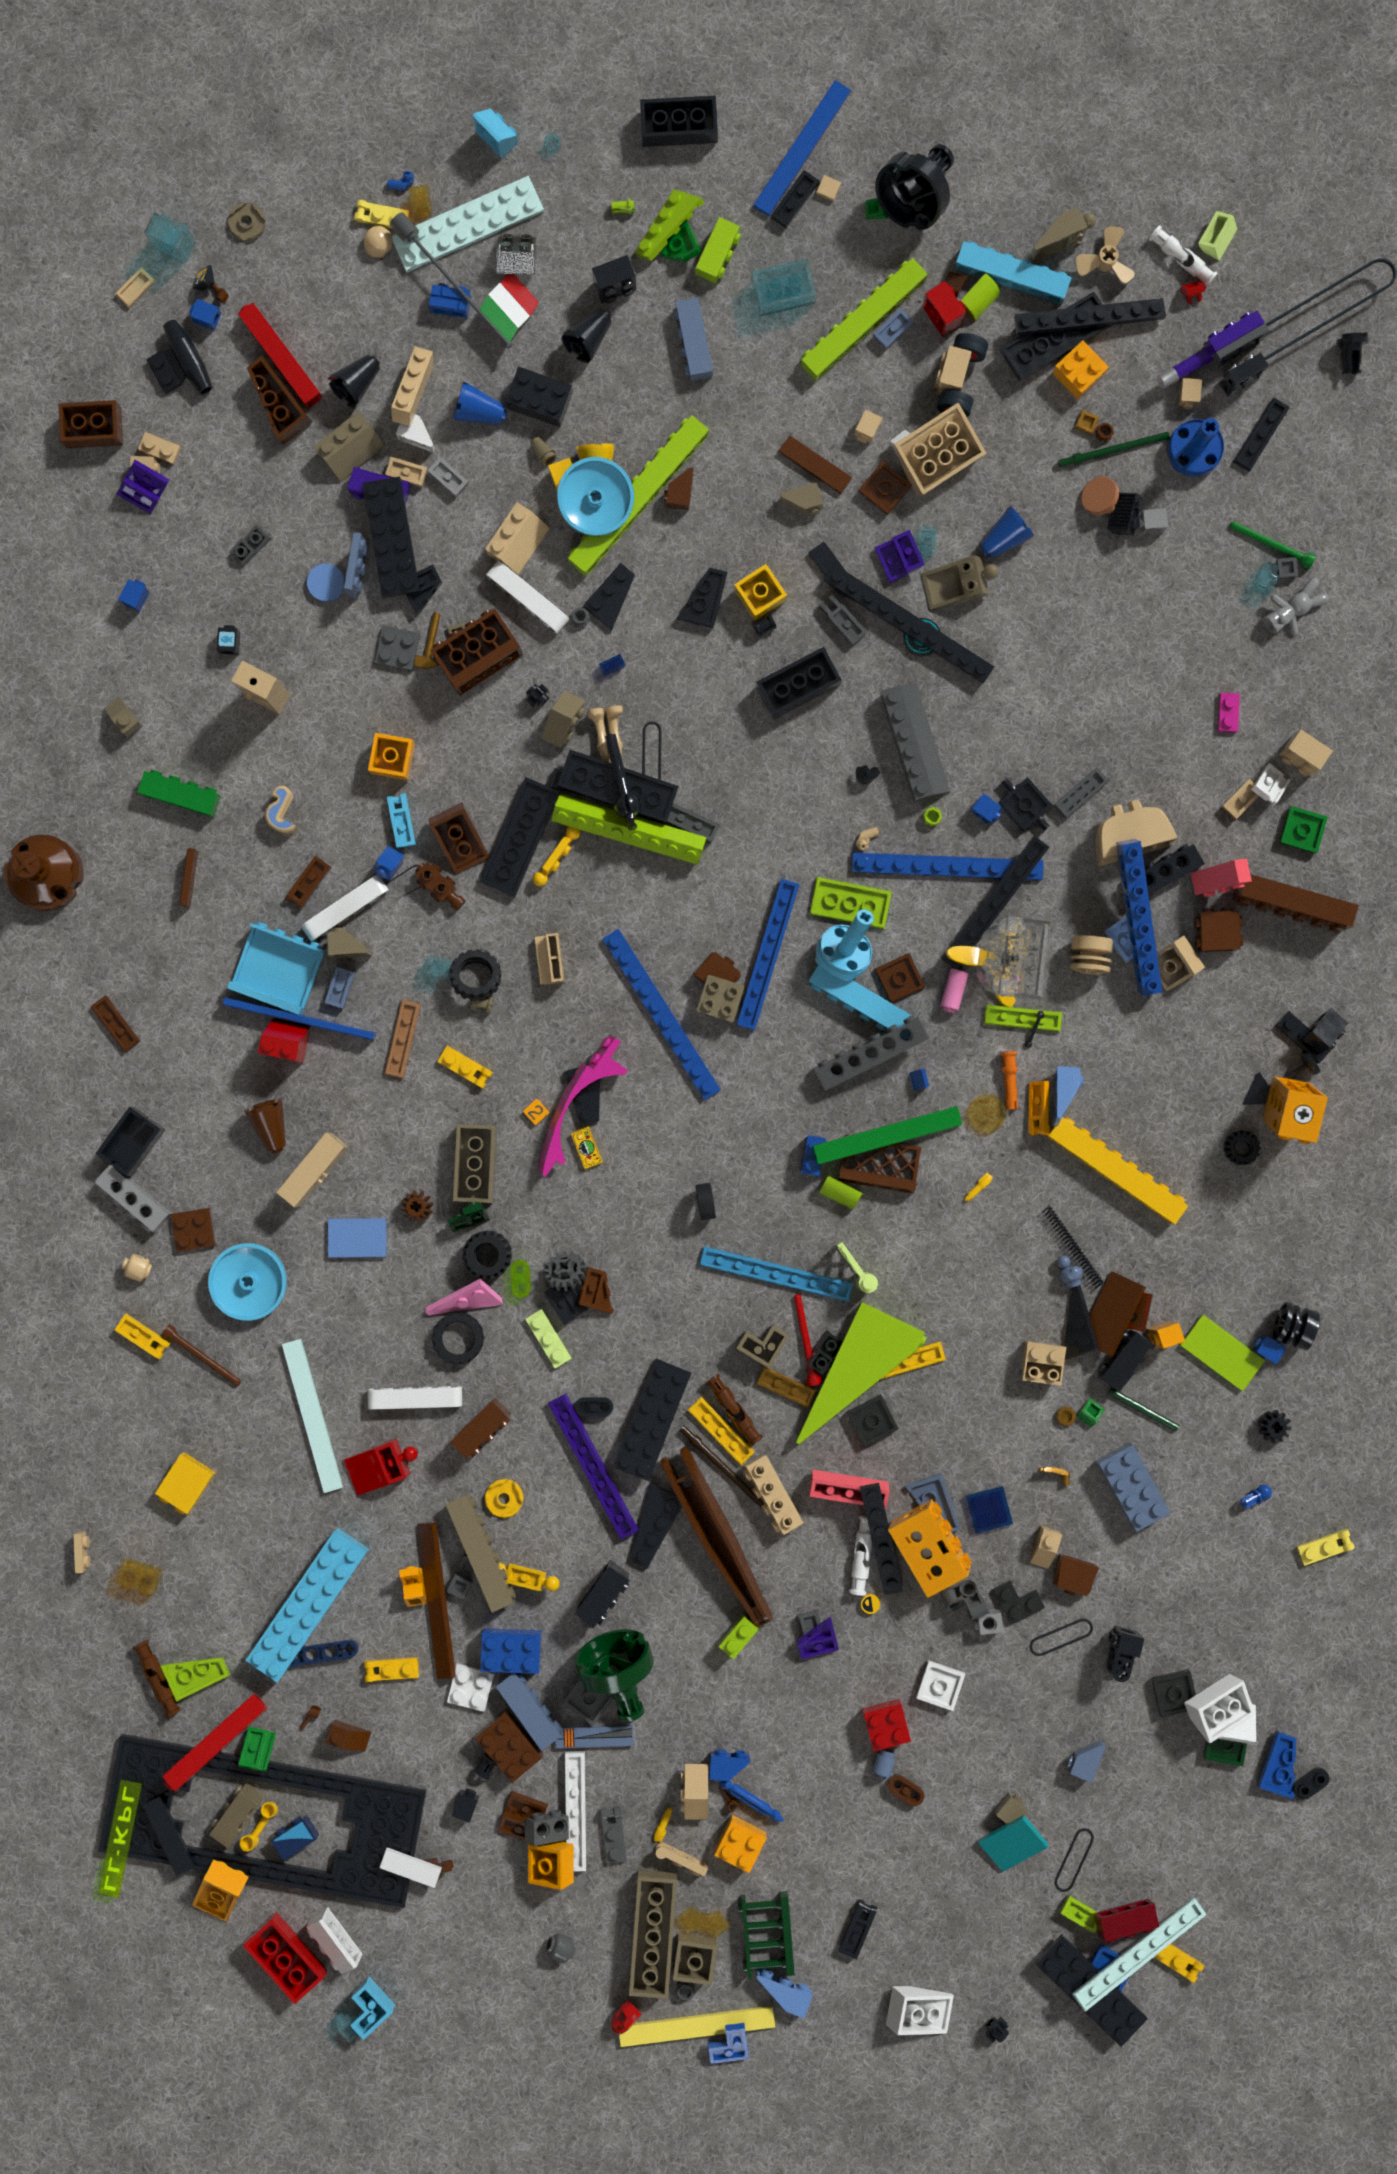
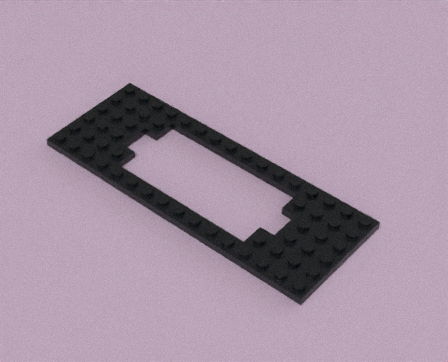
M127 1734L120 1735L98 1852L117 1855V1851H119L120 1856L171 1865L142 1805L162 1795L171 1812L174 1790L170 1791L163 1783L165 1779L162 1776L194 1748L193 1746ZM220 1752L201 1769L202 1771L346 1797L342 1820L354 1822L357 1825L352 1852L337 1849L332 1872L186 1845L196 1865L192 1869L207 1872L213 1860L224 1862L234 1870L244 1872L245 1875L249 1876L248 1879L405 1908L410 1879L381 1869L380 1865L387 1848L415 1857L426 1789L269 1761L266 1772L238 1767L241 1755ZM193 1777L179 1790L189 1792ZM124 1787H127L125 1796L134 1798L133 1802L122 1800ZM126 1807L131 1808L129 1822L118 1820L119 1816L123 1817ZM126 1811L125 1817L128 1818L129 1811ZM173 1819L182 1836L184 1821ZM116 1827L119 1828L121 1834L128 1829L127 1834L121 1839L125 1840V1845L114 1843V1839L120 1838Z

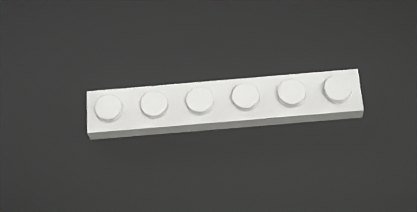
M585 1751L565 1752L566 1815L569 1817V1839L566 1842L573 1844L574 1871H586Z

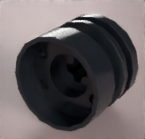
M1285 1302L1275 1319L1273 1339L1278 1342L1282 1341L1284 1344H1289L1292 1340L1293 1347L1308 1350L1312 1346L1318 1332L1320 1323L1319 1312L1304 1308L1300 1313L1298 1305L1293 1306L1292 1303Z

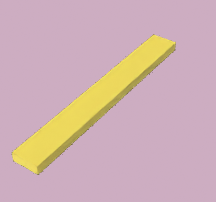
M773 2006L635 2023L628 2031L619 2034L620 2046L625 2047L726 2034L725 2025L744 2023L745 2031L774 2028Z

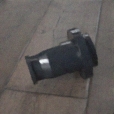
M1368 332L1346 333L1341 335V339L1336 340V345L1342 346V364L1344 367L1342 375L1362 373V370H1360L1362 345L1368 343Z

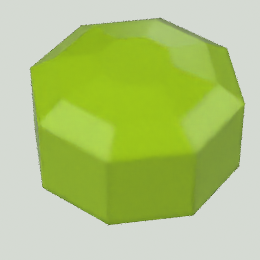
M935 807L926 809L922 816L924 823L930 827L938 825L942 819L940 810Z

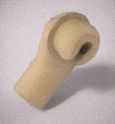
M874 827L860 832L856 841V847L861 851L867 850L870 839L879 836L878 828Z

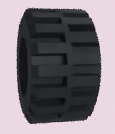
M482 1231L474 1234L467 1240L465 1247H463L462 1259L464 1260L465 1268L467 1267L468 1272L477 1278L487 1280L500 1276L511 1264L512 1248L508 1243L509 1241L502 1234L495 1231ZM489 1243L497 1248L499 1257L494 1265L483 1266L478 1262L476 1252L482 1244Z

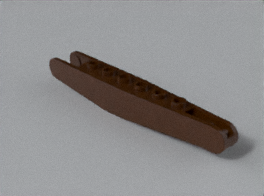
M686 1447L680 1449L681 1457L689 1473L678 1477L671 1461L667 1457H663L661 1459V1466L694 1532L749 1614L752 1622L756 1627H760L772 1621L773 1616L761 1593L734 1531L692 1454ZM692 1477L695 1484L685 1489L682 1481ZM746 1588L749 1589V1591H750V1593H751V1595H752V1597H753L754 1602L752 1601V1599L750 1598V1596H749L748 1593L746 1592V1590H745Z

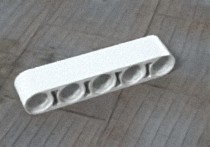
M499 560L486 574V577L489 580L495 581V585L501 590L507 591L512 599L519 604L522 603L528 612L533 616L539 617V621L548 628L551 627L555 634H558L568 622L569 618L560 609Z
M376 875L312 917L301 928L310 941L316 942L317 938L325 936L327 932L332 931L333 927L336 925L340 926L349 920L348 917L353 914L355 916L364 910L366 905H371L380 899L382 894H387L390 890L382 878Z
M443 1386L438 1388L419 1387L417 1389H412V1387L400 1389L380 1388V1390L367 1389L368 1409L462 1406V1386L453 1388L451 1386Z

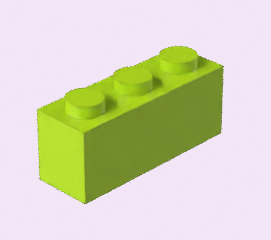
M721 217L718 218L696 266V275L715 284L718 279L723 278L726 268H724L726 261H731L734 253L732 248L734 244L738 245L741 239L739 225Z

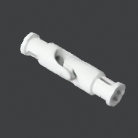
M1160 225L1150 236L1149 241H1154L1158 244L1166 255L1176 257V262L1193 277H1198L1205 283V287H1208L1218 273L1211 271L1205 265L1206 263L1188 248L1183 250L1179 241L1174 236H1169L1165 233ZM1191 254L1194 258V263L1190 267H1186L1183 263L1188 260Z
M859 1515L860 1525L859 1531L856 1533L854 1561L851 1572L853 1579L849 1593L865 1596V1584L869 1576V1560L873 1543L867 1516ZM864 1544L866 1550H860V1545Z

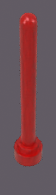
M795 1294L794 1302L806 1363H808L812 1354L802 1298L800 1294ZM807 1365L809 1373L806 1379L807 1387L822 1384V1379L818 1372L816 1373V1370Z

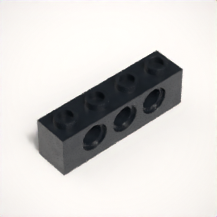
M1185 844L1177 849L1178 853L1172 856L1169 853L1160 858L1162 862L1156 865L1152 862L1145 866V874L1151 881L1150 885L1147 886L1148 895L1205 864L1194 844L1189 847ZM1177 858L1183 860V867H1178L1176 865ZM1160 867L1167 870L1166 877L1160 875Z

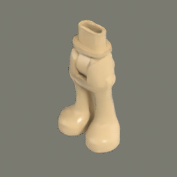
M622 706L607 707L605 712L609 732L616 734L622 756L623 743L620 741L618 732V717L623 713ZM594 708L587 710L588 718L594 722L598 738L597 750L600 753L601 759L611 763L605 740L604 709Z

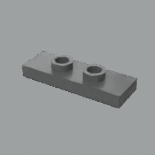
M1096 767L1053 806L1066 820L1104 787L1109 780Z

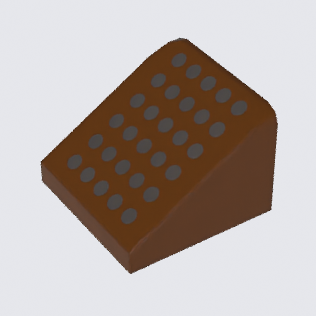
M949 272L945 282L953 287L955 297H958L966 283L967 276Z

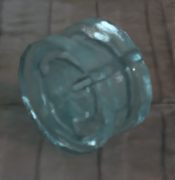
M552 133L544 138L546 151L557 153L560 150L561 140L558 135ZM555 140L557 145L550 147L548 142Z

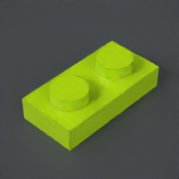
M1068 1895L1059 1913L1095 1933L1097 1927L1093 1913L1097 1911Z

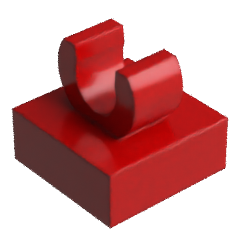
M1196 281L1180 286L1181 293L1186 296L1188 304H1192V297L1196 295L1199 302L1202 301L1201 293L1205 292L1204 283Z

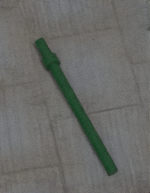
M1169 432L1083 454L1080 452L1075 453L1071 457L1058 460L1059 467L1071 464L1079 465L1083 461L1167 440L1170 438Z

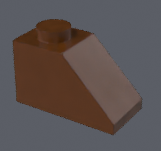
M688 468L668 484V490H664L663 502H666L667 508L689 510L693 468Z
M334 1720L326 1744L344 1750L365 1751L371 1731Z

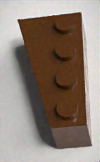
M260 356L247 367L261 399L260 401L267 413L268 420L273 427L276 439L284 445L313 421L264 357Z

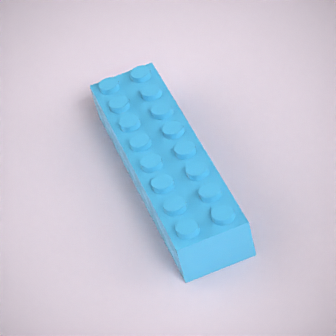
M335 1529L245 1661L278 1683L370 1549L341 1529Z

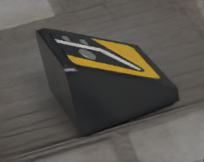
M208 265L197 272L193 289L203 291L215 284L212 265Z

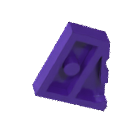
M831 1617L797 1640L802 1660L839 1650Z

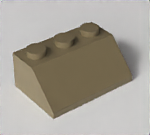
M359 411L314 446L317 454L340 482L352 474L354 467L359 468L385 447Z

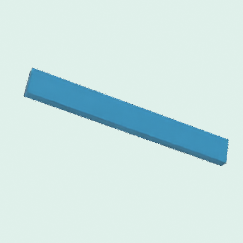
M705 1246L703 1247L699 1263L701 1266L848 1302L853 1285L852 1282Z

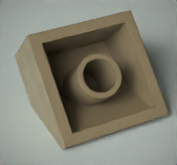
M333 928L332 932H327L328 955L332 958L372 956V952L352 934L347 932V930H344V928Z

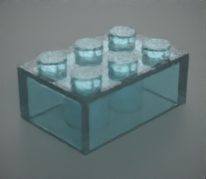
M808 259L752 272L751 281L760 317L812 305L816 302V291Z

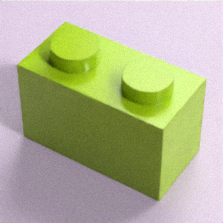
M743 1613L718 1642L719 1648L734 1659L759 1628Z

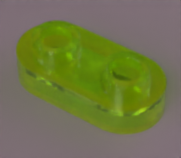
M518 1259L512 1263L510 1268L511 1290L514 1296L524 1298L531 1292L530 1265L527 1261ZM519 1265H522L524 1267V1271L522 1273L517 1271V1267ZM520 1284L525 1286V1290L523 1292H520L518 1290V1286Z

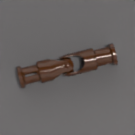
M718 1373L707 1380L705 1385L711 1388L717 1402L726 1408L725 1411L739 1433L745 1436L748 1445L752 1446L763 1435L757 1432L753 1426V1421L738 1402H735L733 1393L729 1387L723 1384ZM741 1410L743 1418L738 1422L732 1416L738 1414Z
M145 1640L132 1648L136 1650L142 1670L152 1687L158 1703H161L165 1711V1718H168L181 1711V1708L177 1706L161 1665L148 1645L149 1640ZM151 1669L156 1672L155 1675H152Z

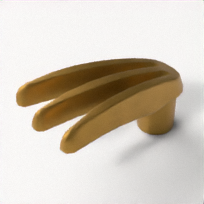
M1054 1467L1038 1468V1471L1062 1475V1485H1070V1472Z

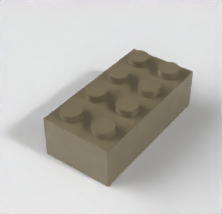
M457 1124L453 1201L494 1203L497 1126Z

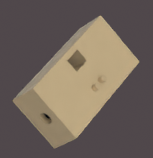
M244 661L240 663L231 680L247 699H251L278 714L281 713L290 696V693L277 678Z
M326 1132L276 1193L293 1207H301L317 1186L323 1182L322 1180L328 1176L327 1174L349 1147L333 1133Z

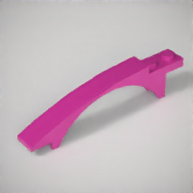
M612 1035L603 1039L600 1045L601 1048L592 1055L589 1065L581 1062L561 1097L549 1125L537 1170L544 1177L547 1176L556 1161L561 1165L566 1161L561 1148L560 1131L564 1114L573 1098L584 1087L600 1078L612 1075H625L628 1071L610 1058L621 1043Z

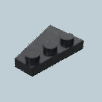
M620 563L583 605L611 631L633 583L635 574Z
M709 567L682 612L678 615L677 620L714 629L728 572Z

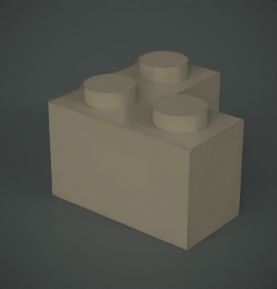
M564 691L550 711L541 739L559 748H562L566 742L569 743L573 736L572 728H575L578 720L584 715L585 708L583 706L586 700Z
M772 1324L763 1340L745 1331L736 1348L770 1369L790 1335Z

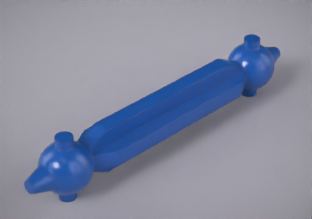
M717 1780L722 1789L729 1790L731 1795L759 1813L769 1816L772 1821H784L778 1810H772L768 1803L740 1785L732 1784L731 1780Z

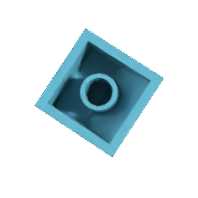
M487 109L472 115L476 133L501 159L518 144L517 132L513 127H508L504 123L505 121L499 113L495 114L491 109Z

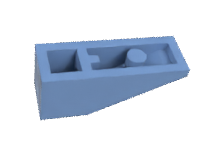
M1057 1066L1054 1073V1126L1059 1125L1075 1098L1079 1087L1083 1086V1075H1080V1068Z

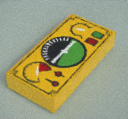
M589 1127L571 1133L584 1169L603 1162Z

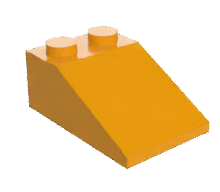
M213 1860L192 1906L227 1922L249 1876L240 1870L228 1867L224 1862Z

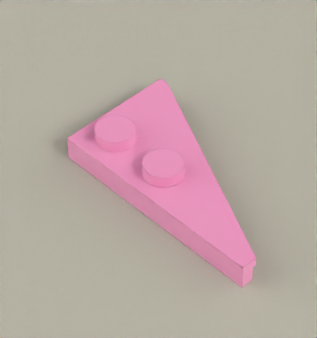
M478 1279L427 1306L426 1313L428 1315L497 1306L502 1304V1298L484 1281Z

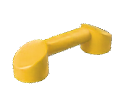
M269 1801L262 1805V1818L251 1834L241 1838L240 1847L243 1851H251L257 1847L259 1843L258 1837L269 1819L278 1814V1807L274 1802Z

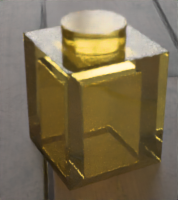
M428 186L410 187L409 193L414 217L427 218L430 214H433Z

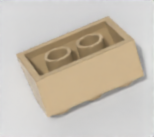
M516 502L485 548L486 554L495 561L499 560L515 574L519 575L550 528L533 512Z

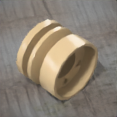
M1073 936L1071 949L1080 952V955L1070 957V960L1079 963L1070 964L1069 969L1088 975L1110 973V967L1103 966L1102 964L1111 963V960L1103 957V954L1112 953L1113 940L1098 936Z

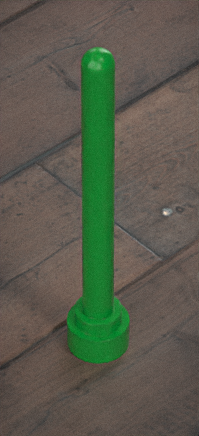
M1231 522L1229 525L1231 529L1292 558L1296 557L1303 564L1302 567L1310 569L1316 558V555L1310 552L1308 554L1298 552L1237 522Z

